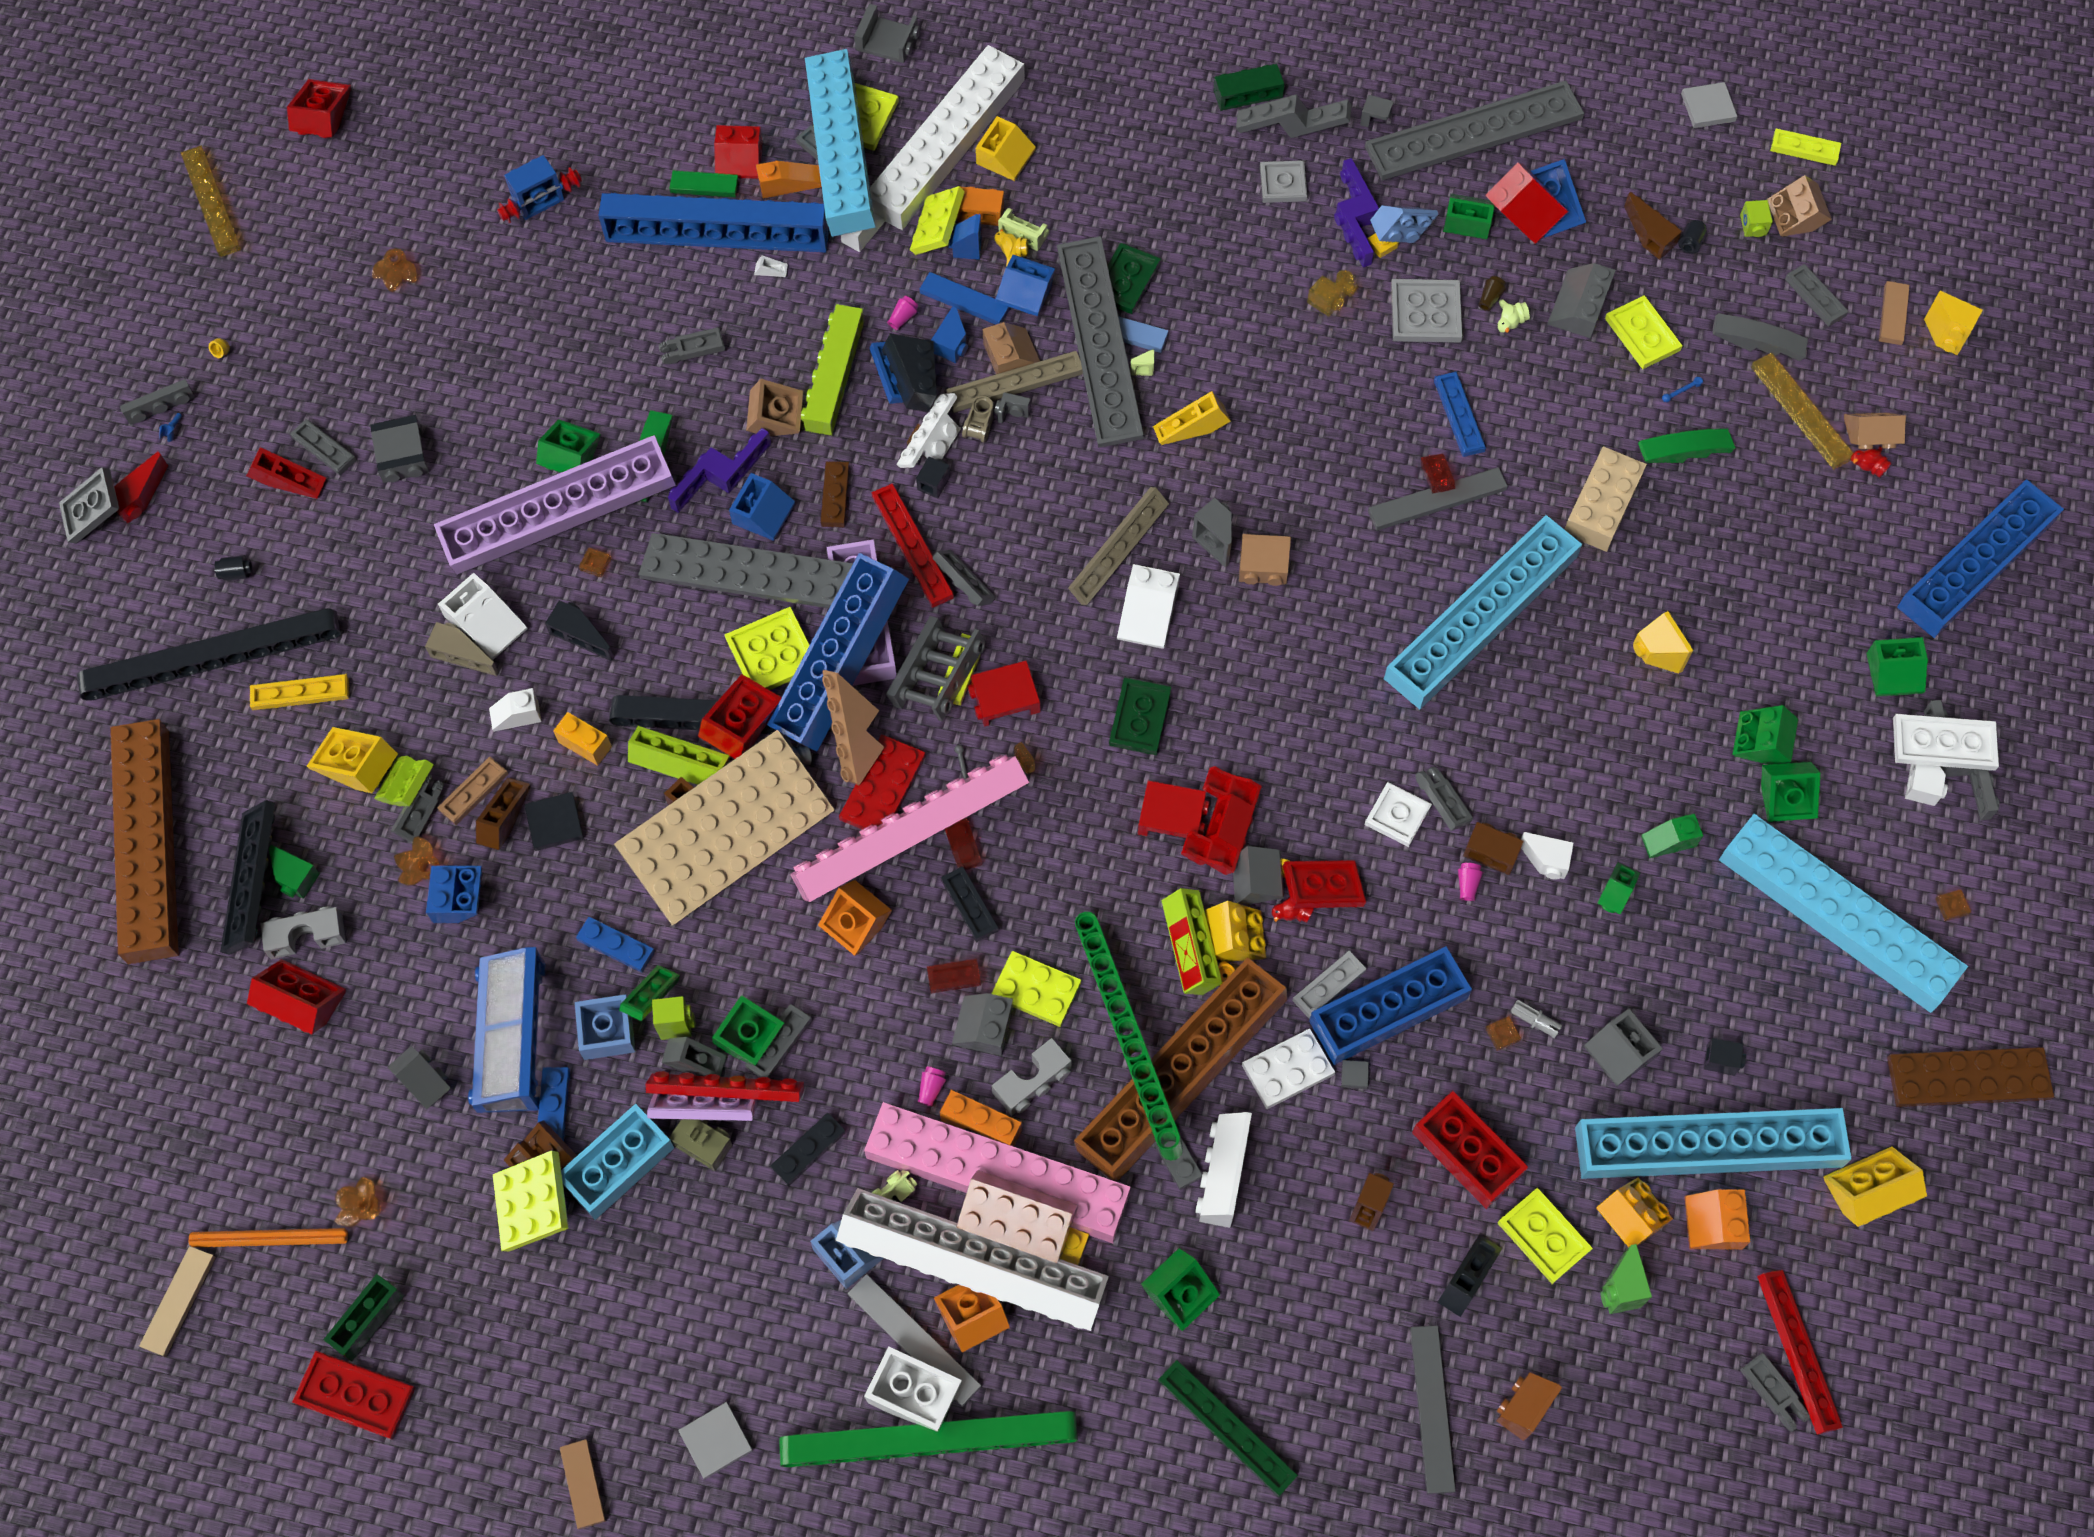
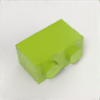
M683 996L652 1000L653 1025L661 1040L692 1037L691 1028H695V1015L691 1011V1005L686 1004Z

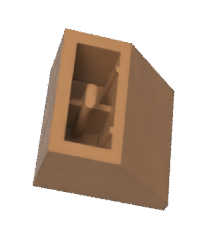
M1806 175L1767 199L1779 234L1782 237L1813 232L1832 220L1818 183Z

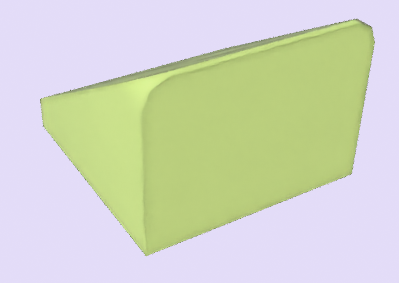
M1154 350L1131 359V375H1153Z

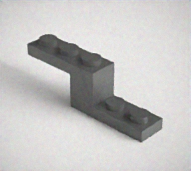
M1296 94L1238 110L1236 129L1239 133L1279 123L1289 137L1293 138L1350 123L1352 104L1347 99L1308 110Z
M1941 700L1931 701L1924 710L1925 716L1947 718V711L1943 709ZM1940 766L1946 777L1969 775L1980 820H1990L1999 809V799L1994 794V780L1988 770Z

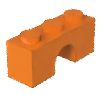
M953 1090L950 1091L940 1110L942 1122L963 1130L970 1129L986 1138L1013 1147L1022 1132V1122Z

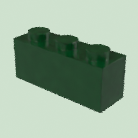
M1277 64L1264 65L1258 68L1244 69L1239 72L1215 76L1213 91L1219 109L1223 111L1283 98L1284 81Z
M376 1274L323 1340L347 1359L353 1361L405 1295Z

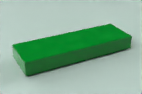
M673 170L669 189L670 193L736 198L739 179L738 175Z
M657 965L620 1004L619 1011L642 1021L653 1010L652 1000L663 999L678 983L680 975Z

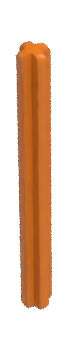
M345 1228L191 1232L189 1234V1245L191 1247L345 1244L348 1241V1230Z

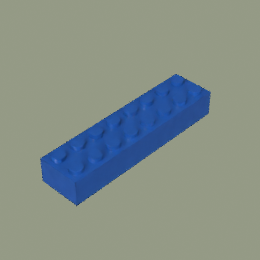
M2026 479L1905 594L1897 608L1935 638L2057 520L2064 509Z
M861 553L858 554L770 718L768 726L818 751L832 725L831 713L827 706V692L822 681V671L836 672L853 686L909 581L907 577Z

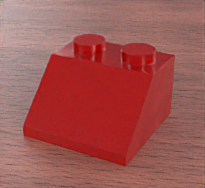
M716 125L714 142L715 173L738 175V178L758 179L756 165L761 164L763 148L760 126Z

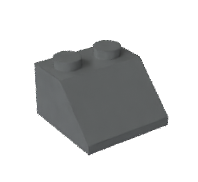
M1213 498L1194 515L1192 538L1225 568L1229 565L1231 550V511L1225 503H1220L1216 498Z
M989 993L964 996L952 1045L1002 1056L1014 1009L1013 999Z

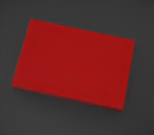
M1355 860L1285 861L1283 864L1293 908L1364 907L1366 904Z

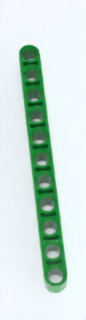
M1082 912L1076 917L1075 926L1158 1149L1166 1160H1176L1183 1153V1144L1097 917L1092 912ZM1096 946H1100L1097 950H1091ZM1103 967H1108L1104 971H1099ZM1110 988H1116L1113 992H1107ZM1119 1009H1125L1121 1013H1115ZM1126 1031H1133L1129 1035H1123V1033ZM1141 1052L1139 1056L1131 1057L1133 1053ZM1149 1074V1077L1146 1079H1139L1141 1075ZM1152 1096L1158 1097L1155 1101H1147ZM1159 1119H1167L1163 1124H1156ZM1169 1141L1176 1142L1171 1147L1164 1146Z
M1067 1411L943 1422L938 1432L916 1424L790 1435L779 1438L780 1466L801 1467L1065 1444L1078 1441L1076 1412Z

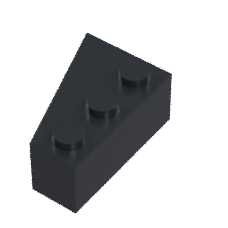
M890 333L882 348L884 356H887L890 363L889 369L896 377V386L906 409L928 412L937 396L934 342Z

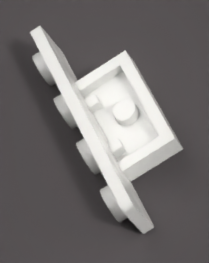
M955 393L941 394L935 399L933 407L925 415L920 428L913 434L908 447L901 453V458L897 463L900 468L914 467L922 453L926 458L943 459L961 430L947 414L957 399Z

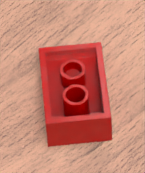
M308 79L287 106L289 131L297 132L301 135H319L322 138L333 137L340 126L351 91V85Z
M1519 162L1485 195L1535 244L1569 212L1530 170Z
M741 674L702 718L698 737L736 759L753 746L772 717L782 697Z

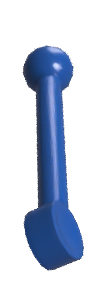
M1695 377L1690 384L1670 394H1664L1662 400L1667 403L1674 396L1694 386L1700 387L1703 379Z

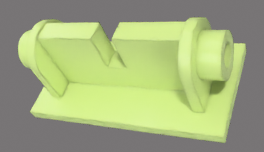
M897 1170L887 1178L888 1184L881 1190L877 1188L872 1193L890 1200L895 1195L902 1202L915 1191L914 1187L917 1183L912 1177L906 1178L910 1174L908 1171L902 1170L899 1172Z

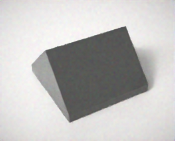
M1247 846L1240 852L1233 873L1235 903L1249 905L1284 898L1280 850Z

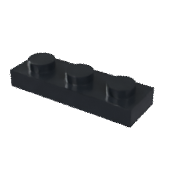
M963 866L940 877L943 886L976 943L998 932L995 921Z
M827 1112L770 1167L789 1187L845 1135L846 1131Z

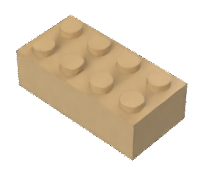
M1603 446L1564 530L1575 539L1607 552L1647 464Z

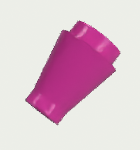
M908 296L899 299L890 319L887 321L888 325L895 330H899L904 323L917 313V303Z
M1462 863L1461 868L1458 869L1461 900L1475 901V895L1483 874L1480 865Z
M926 1066L925 1072H922L918 1103L930 1107L933 1106L937 1095L946 1082V1079H944L946 1072Z

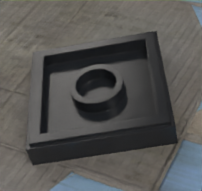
M573 792L524 804L535 851L584 839Z

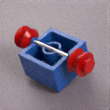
M544 155L532 159L530 162L504 175L512 199L508 198V204L506 205L499 203L498 214L503 221L507 220L508 223H511V218L514 216L520 219V213L527 220L564 201L561 189L564 188L566 191L572 192V186L576 185L580 188L582 179L576 169L572 170L569 167L567 174L559 172L558 180L556 172Z

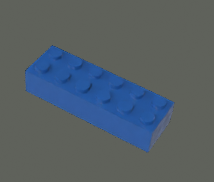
M1445 946L1312 1011L1309 1022L1333 1065H1336L1467 1000L1472 989Z

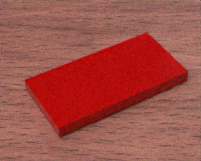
M315 1351L292 1403L393 1440L415 1387Z

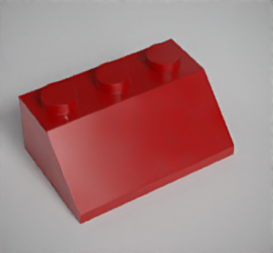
M281 959L251 979L247 1004L260 1012H265L278 1018L282 1022L289 1023L303 1032L314 1034L328 1023L343 998L346 989Z

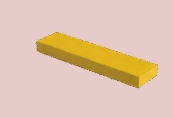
M347 674L250 685V708L252 711L349 699V677Z

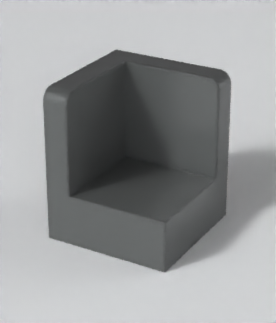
M1368 95L1362 111L1360 125L1369 127L1372 117L1388 120L1391 116L1393 101Z

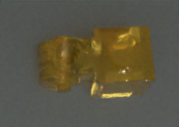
M1341 270L1337 273L1335 283L1322 275L1309 289L1307 303L1328 317L1334 311H1339L1344 303V298L1347 295L1351 297L1358 287L1353 282V274L1350 271Z

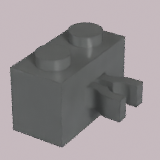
M410 1046L387 1068L428 1109L450 1089L445 1082L448 1077L438 1066L433 1069L429 1065L433 1060L423 1050L417 1052Z

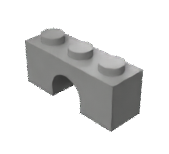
M322 907L318 911L310 913L298 912L292 917H275L269 919L268 922L260 923L263 950L270 959L296 954V940L305 933H313L314 941L321 949L346 943L343 916L336 907Z
M1052 1038L1032 1053V1062L1039 1069L1038 1074L1033 1079H1020L1011 1070L992 1085L993 1095L1011 1116L1016 1112L1019 1114L1024 1112L1030 1106L1032 1099L1036 1096L1039 1098L1044 1096L1051 1089V1084L1056 1080L1059 1082L1064 1080L1070 1074L1071 1060Z

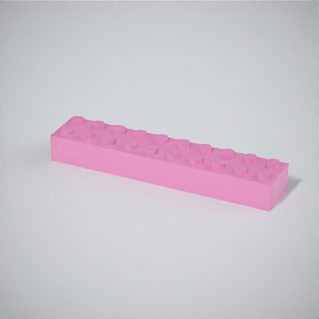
M1000 755L990 760V766L987 768L985 766L977 767L967 773L968 778H957L946 784L948 789L944 791L942 789L939 791L935 790L924 796L926 801L922 803L915 801L903 807L904 812L900 815L892 813L881 819L883 824L879 826L870 825L859 831L861 836L857 838L848 837L837 843L839 848L835 850L825 849L815 855L817 859L813 862L805 860L794 866L795 871L790 873L803 900L813 901L1028 784L1029 781L1016 756Z
M884 1102L864 1150L866 1158L901 1171H908L910 1174L967 1193L972 1176L977 1170L1077 1204L1071 1228L1110 1243L1114 1242L1130 1195V1186Z

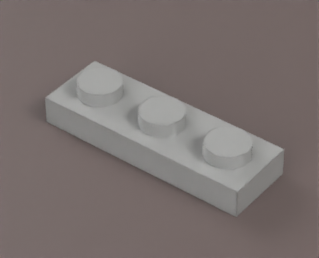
M1348 951L1294 996L1292 1001L1310 1019L1312 1011L1330 1003L1366 972V968Z

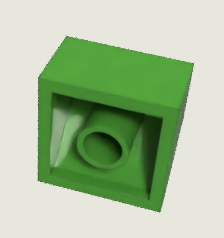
M1636 1244L1631 1245L1619 1258L1602 1288L1601 1300L1605 1308L1608 1307L1609 1314L1639 1309L1652 1297Z

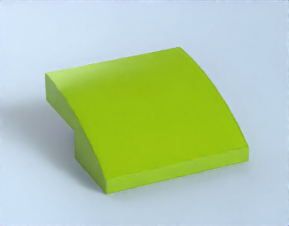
M409 756L398 757L374 799L396 806H410L434 764L426 759L415 761Z

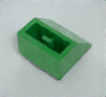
M1450 193L1443 232L1487 239L1492 222L1494 204L1487 199Z
M1923 637L1875 640L1866 654L1876 697L1924 694L1928 658Z
M1783 705L1741 711L1732 755L1768 765L1791 762L1798 718Z

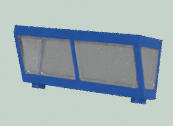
M525 947L481 957L479 967L475 969V979L478 982L473 1089H469L468 1101L477 1113L539 1110L540 1098L539 1096L534 1097L536 1095V1087H538L535 1074L539 985L542 984L541 976H545L546 964L536 947Z

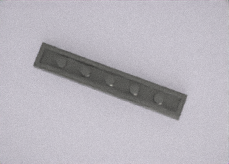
M1498 467L1369 507L1368 513L1376 531L1506 491L1508 486Z
M1438 1326L1411 1327L1410 1335L1426 1494L1455 1493Z

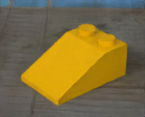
M332 727L307 764V767L355 790L373 793L398 753L382 737Z

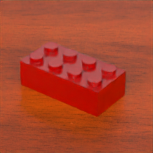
M1454 1091L1424 1116L1412 1131V1134L1485 1209H1488L1528 1169V1166Z

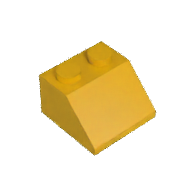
M1939 291L1924 321L1936 346L1958 355L1983 310Z

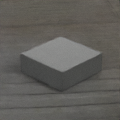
M1343 1060L1341 1087L1367 1089L1369 1062Z

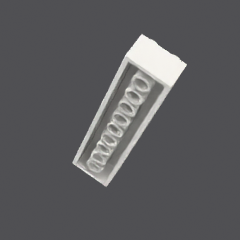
M988 45L870 187L873 213L883 217L889 224L903 230L924 205L926 197L933 194L1025 81L1024 63Z
M859 1188L854 1193L843 1214L836 1241L843 1243L847 1247L869 1252L873 1256L889 1259L898 1265H906L924 1274L937 1276L949 1283L968 1287L974 1292H982L996 1297L1000 1301L1019 1305L1025 1310H1033L1047 1315L1051 1319H1058L1070 1323L1076 1328H1084L1091 1331L1109 1276L1059 1259L1058 1263L1043 1259L956 1228V1222Z

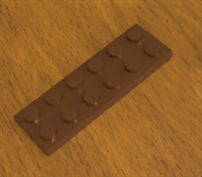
M2044 1047L1890 1054L1887 1057L1896 1107L2042 1101L2054 1098Z

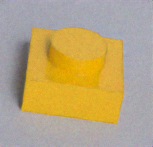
M1376 233L1367 238L1372 250L1379 258L1398 248L1399 242L1379 241Z

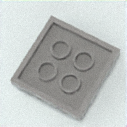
M1392 279L1393 341H1462L1460 280Z

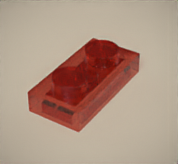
M1443 453L1421 457V467L1432 494L1455 489V480Z
M967 818L945 828L944 831L957 869L963 866L966 871L982 866V860Z
M977 959L927 966L931 994L981 986Z

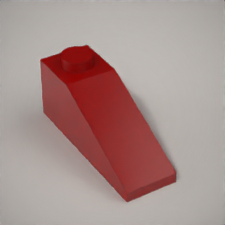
M261 447L257 451L246 474L247 477L269 487L315 499L318 498L326 480V477Z
M158 451L114 486L119 506L116 513L127 523L138 518L147 509L168 467V464Z

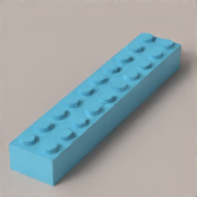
M844 49L806 57L805 63L825 216L831 236L876 228L854 74L848 50Z
M1545 515L1387 666L1384 680L1420 710L1577 559L1582 543Z
M1755 814L1752 815L1719 859L1723 864L1930 1013L1941 1004L1968 967Z
M1843 1108L1581 1119L1575 1127L1581 1179L1843 1168L1852 1160Z

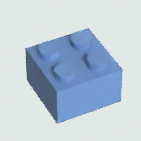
M626 994L575 1002L578 1047L584 1060L635 1052L632 1016L619 1011L620 1004L627 998Z

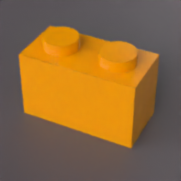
M569 712L566 713L553 730L558 743L597 766L612 748L606 734Z

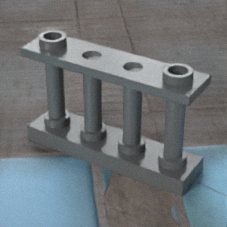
M930 616L886 694L892 705L902 709L908 700L931 706L938 721L943 722L945 716L951 711L953 702L978 656L984 651L986 642L980 631L975 629L970 639L947 633L939 619ZM941 641L964 647L959 659L935 652L934 650ZM930 660L954 667L948 678L923 670ZM919 680L943 687L937 698L912 690Z

